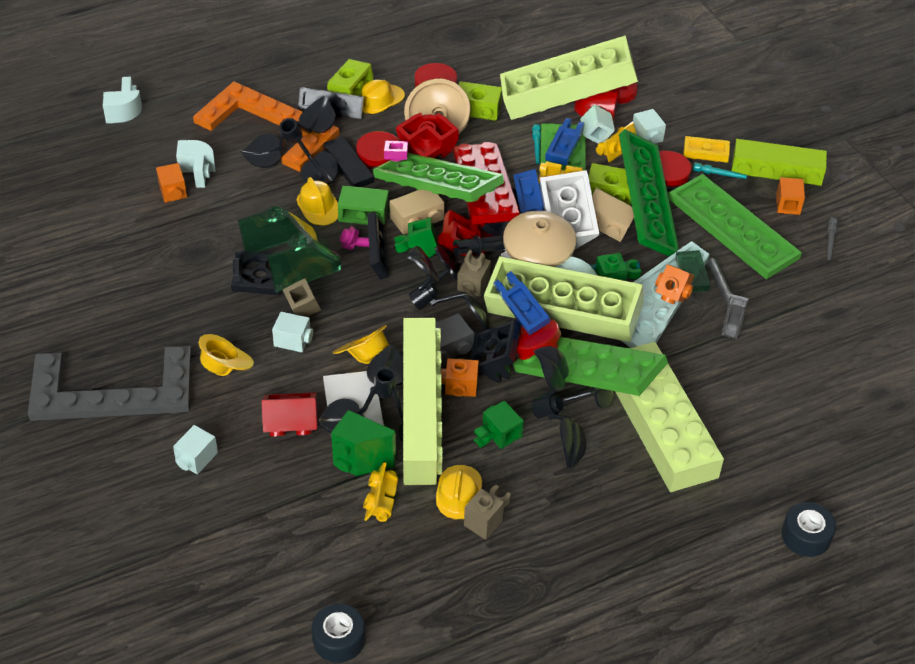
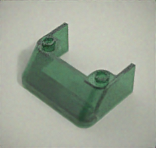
M272 206L267 211L238 220L244 251L258 252L288 242V249L267 255L276 292L282 291L284 288L303 279L309 282L335 273L342 268L340 256L313 227L280 206Z

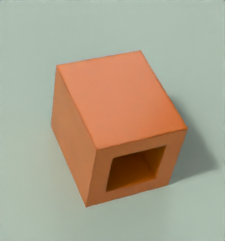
M179 163L157 167L158 183L164 203L187 198L185 181Z
M780 177L776 192L777 213L800 215L805 199L803 179Z

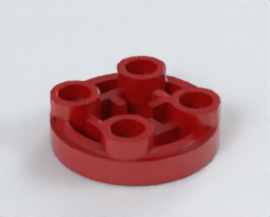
M441 63L423 65L415 72V88L431 79H446L457 84V73L452 67Z
M370 132L363 135L357 141L356 152L367 168L378 167L390 161V159H384L385 141L400 140L388 132Z
M659 151L666 186L680 187L687 183L691 173V163L682 154L674 151Z
M550 319V323L530 336L521 325L516 351L519 359L527 360L533 355H536L533 351L538 348L551 346L558 349L557 342L561 336V331L555 320Z

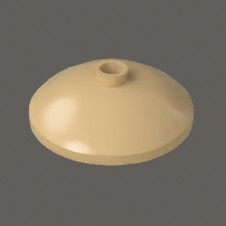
M431 79L421 83L410 93L405 104L404 113L406 120L420 112L422 115H437V113H441L459 129L460 134L469 121L471 108L465 91L459 85L446 79Z
M529 211L516 216L507 224L504 230L503 243L507 253L513 259L556 267L572 256L576 247V234L571 224L557 214L547 211Z

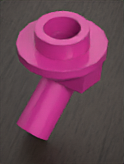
M351 226L349 229H344L340 236L341 247L352 250L355 246L369 247V238L358 237L359 231Z

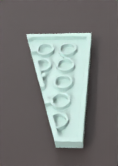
M691 241L633 282L643 284L644 303L631 342H622L630 348L658 342L682 303L675 301V304H671L660 299L662 294L655 292L657 289L655 282L658 275L664 272L667 264L695 275L691 283L693 285L706 265L709 253Z

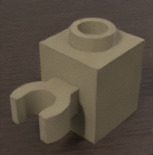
M469 250L458 272L457 290L480 297L490 278L491 260L485 259L483 253H481L480 257L473 256L472 250Z
M296 270L294 271L296 276L294 282H288L285 276L282 277L286 287L283 289V292L294 314L308 317L320 311L321 308L306 279H302L300 273Z
M497 485L490 489V493L480 489L465 506L464 526L485 540L502 523L503 508L510 502L511 494L509 492L504 497L496 496L499 493V486Z

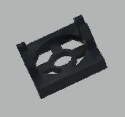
M235 251V259H233L234 276L231 290L280 295L283 284L282 277L285 276L288 264V255ZM250 262H259L258 267L252 270L243 269ZM267 263L275 264V272L269 271L266 268ZM259 271L267 273V275L263 278H256L253 276L256 272ZM243 277H251L254 283L248 282Z
M517 319L475 335L470 360H478V375L485 374L489 379L497 383L501 382V376L505 379H510V369L507 365L515 362L521 324ZM494 343L496 345L495 348L488 351L489 347ZM501 348L506 349L503 355L495 358L496 353ZM487 354L486 361L481 362V355Z

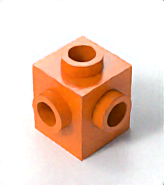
M667 264L664 272H661L656 279L655 286H657L655 292L662 294L660 299L668 303L675 304V301L683 302L692 293L693 285L691 283L695 275Z
M447 358V368L441 369V384H445V395L476 397L478 360Z

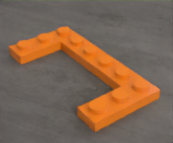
M233 81L197 112L193 119L195 124L212 131L238 107L277 125H280L286 118H293L299 122L302 111ZM332 126L323 133H315L313 130L311 133H307L301 130L303 136L301 141L314 158L319 152L324 150L323 143L332 141L340 135L339 128ZM298 143L282 156V164L301 172L302 166L310 161Z

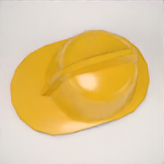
M371 80L362 89L361 96H365L363 112L369 114L380 113L400 103L404 99L405 93L400 87L391 85L386 80Z
M309 177L307 183L300 190V194L296 199L297 204L310 223L320 226L330 225L338 219V202L328 184L323 181H313Z
M387 325L380 327L370 335L337 348L333 351V354L348 351L358 362L369 364L377 354L389 346L383 332Z
M205 334L199 338L198 343L202 350L200 361L208 371L219 376L229 375L234 369L247 370L253 367V359L225 338L213 334Z
M454 465L442 472L436 494V504L442 514L452 519H464L465 506L482 489V478L478 471L466 465Z

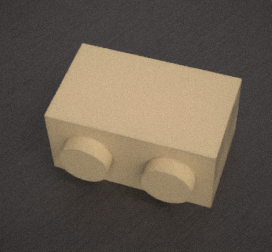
M596 188L592 199L598 230L621 242L634 218L632 206Z
M417 190L390 201V218L403 235L408 233V223L431 217L432 223H437L444 219V201L438 194H433L431 191Z

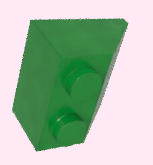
M348 410L331 432L333 465L340 471L349 472L355 476L372 473L374 470L378 471L384 462L386 463L385 469L394 468L396 465V431Z

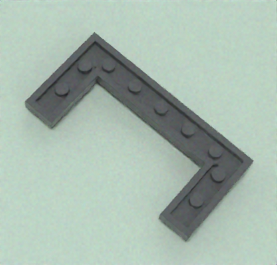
M191 346L165 347L163 387L60 392L63 367L62 353L35 354L28 408L29 420L189 412Z

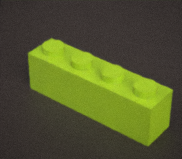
M736 139L731 171L748 176L780 180V177L803 179V182L806 184L822 186L826 171L827 151Z

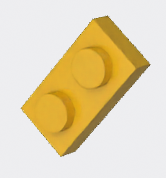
M685 136L683 156L692 159L728 162L730 141Z

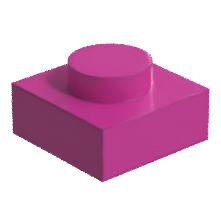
M385 141L384 159L396 162L407 160L408 141Z

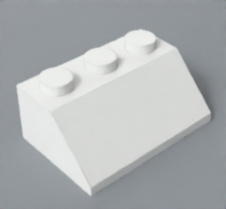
M587 170L541 177L540 191L544 211L557 214L571 224L576 234L575 249L599 236Z

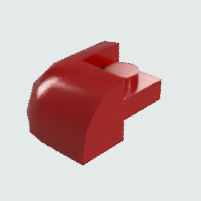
M621 87L605 93L592 95L585 99L576 100L574 102V111L583 117L595 104L610 112L614 123Z
M420 112L396 127L399 140L408 141V153L429 158H435L438 155L442 158L446 157L455 147L459 136V129L439 113L437 115H422Z
M449 210L444 216L443 232L437 237L439 245L454 252L453 248L458 247V245L453 246L454 240L472 239L477 235L480 238L491 235L481 229L485 223L472 224L471 219L468 220Z

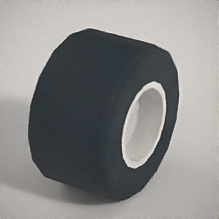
M802 502L791 507L782 526V538L785 545L794 553L806 557H815L826 552L836 532V521L832 513L825 507L812 502Z
M334 603L325 606L317 612L312 621V641L315 651L323 659L330 662L343 663L352 660L360 654L365 645V622L362 614L355 607L348 604Z

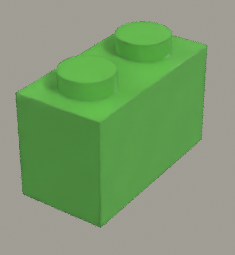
M342 186L338 201L339 222L368 225L367 214L375 211L385 225L389 209V190Z

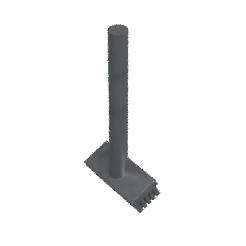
M710 258L707 264L727 306L722 336L725 335V337L729 336V338L737 339L738 335H740L749 298L731 293L716 259Z

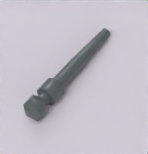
M830 217L828 220L827 260H831L834 237L837 232L838 219L835 217Z

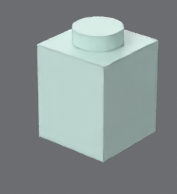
M595 104L581 118V122H585L584 137L598 144L604 142L615 131L611 113Z
M654 109L634 114L633 122L638 136L654 144L663 142L666 124Z
M280 312L272 329L275 347L302 353L306 344H310L313 337V329L310 328V319L308 317Z
M195 425L173 446L177 465L183 470H190L197 475L218 453L215 436Z

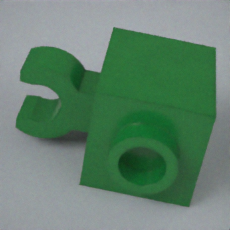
M431 217L408 223V235L394 237L397 253H402L410 248L419 246L428 257H432L436 254L435 246L439 245Z
M620 253L597 256L595 272L598 276L626 281L627 277L638 279L641 276V269H636V259H631L624 263Z
M505 401L492 405L483 412L482 426L474 430V433L478 436L474 438V442L482 448L493 440L502 449L522 438L524 421Z

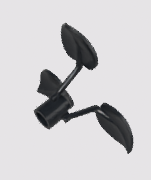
M324 95L310 104L300 115L299 122L293 118L284 119L279 125L281 131L279 134L280 139L274 134H264L257 137L248 147L241 151L243 157L254 166L269 168L281 160L282 154L280 150L284 148L285 140L293 144L298 143L310 160L302 166L301 176L303 180L307 183L308 178L311 177L313 181H323L328 185L334 182L338 175V164L335 158L325 151L319 152L313 158L301 141V130L307 133H311L312 130L315 133H323L333 126L335 112L328 97Z
M440 245L435 246L437 256L446 267L445 271L438 276L431 260L419 246L411 248L406 258L415 262L428 276L418 288L409 293V297L415 307L420 310L429 303L434 306L437 303L463 298L479 319L484 331L488 330L489 320L487 314L473 295L462 292L436 299L439 292L435 285L450 272L458 280L460 269Z
M393 344L377 354L367 367V378L370 382L374 383V386L370 388V393L364 406L360 409L359 405L351 399L335 400L326 407L322 416L318 419L320 426L331 433L348 410L365 417L363 413L367 411L375 394L381 398H389L392 395L400 418L403 421V408L398 396V389L395 388V386L403 384V357L398 353ZM403 423L399 426L398 435L402 442ZM442 430V441H443V439H444V433H443V430Z
M546 346L538 348L533 352L540 361L544 377L551 390L543 393L541 397L532 400V411L537 418L548 417L549 420H561L560 435L567 468L574 466L584 456L586 439L579 423H573L572 418L569 416L558 415L563 410V403L594 394L597 406L607 408L613 403L614 391L592 387V390L561 398L559 395L556 396L554 393L566 386L565 379L569 374V369L563 353L555 347Z

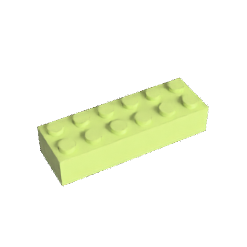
M626 35L500 74L503 100L511 120L638 82Z
M499 256L484 294L488 313L516 318L504 303L493 282L499 280L507 291L513 286L509 283L506 276L511 271L520 282L524 283L550 319L557 322L559 328L631 342L644 303L643 284Z
M404 318V485H436L437 475H442L441 328H435V318Z
M656 342L630 348L662 354ZM669 364L664 367L640 396L616 392L670 492L719 478L724 458Z

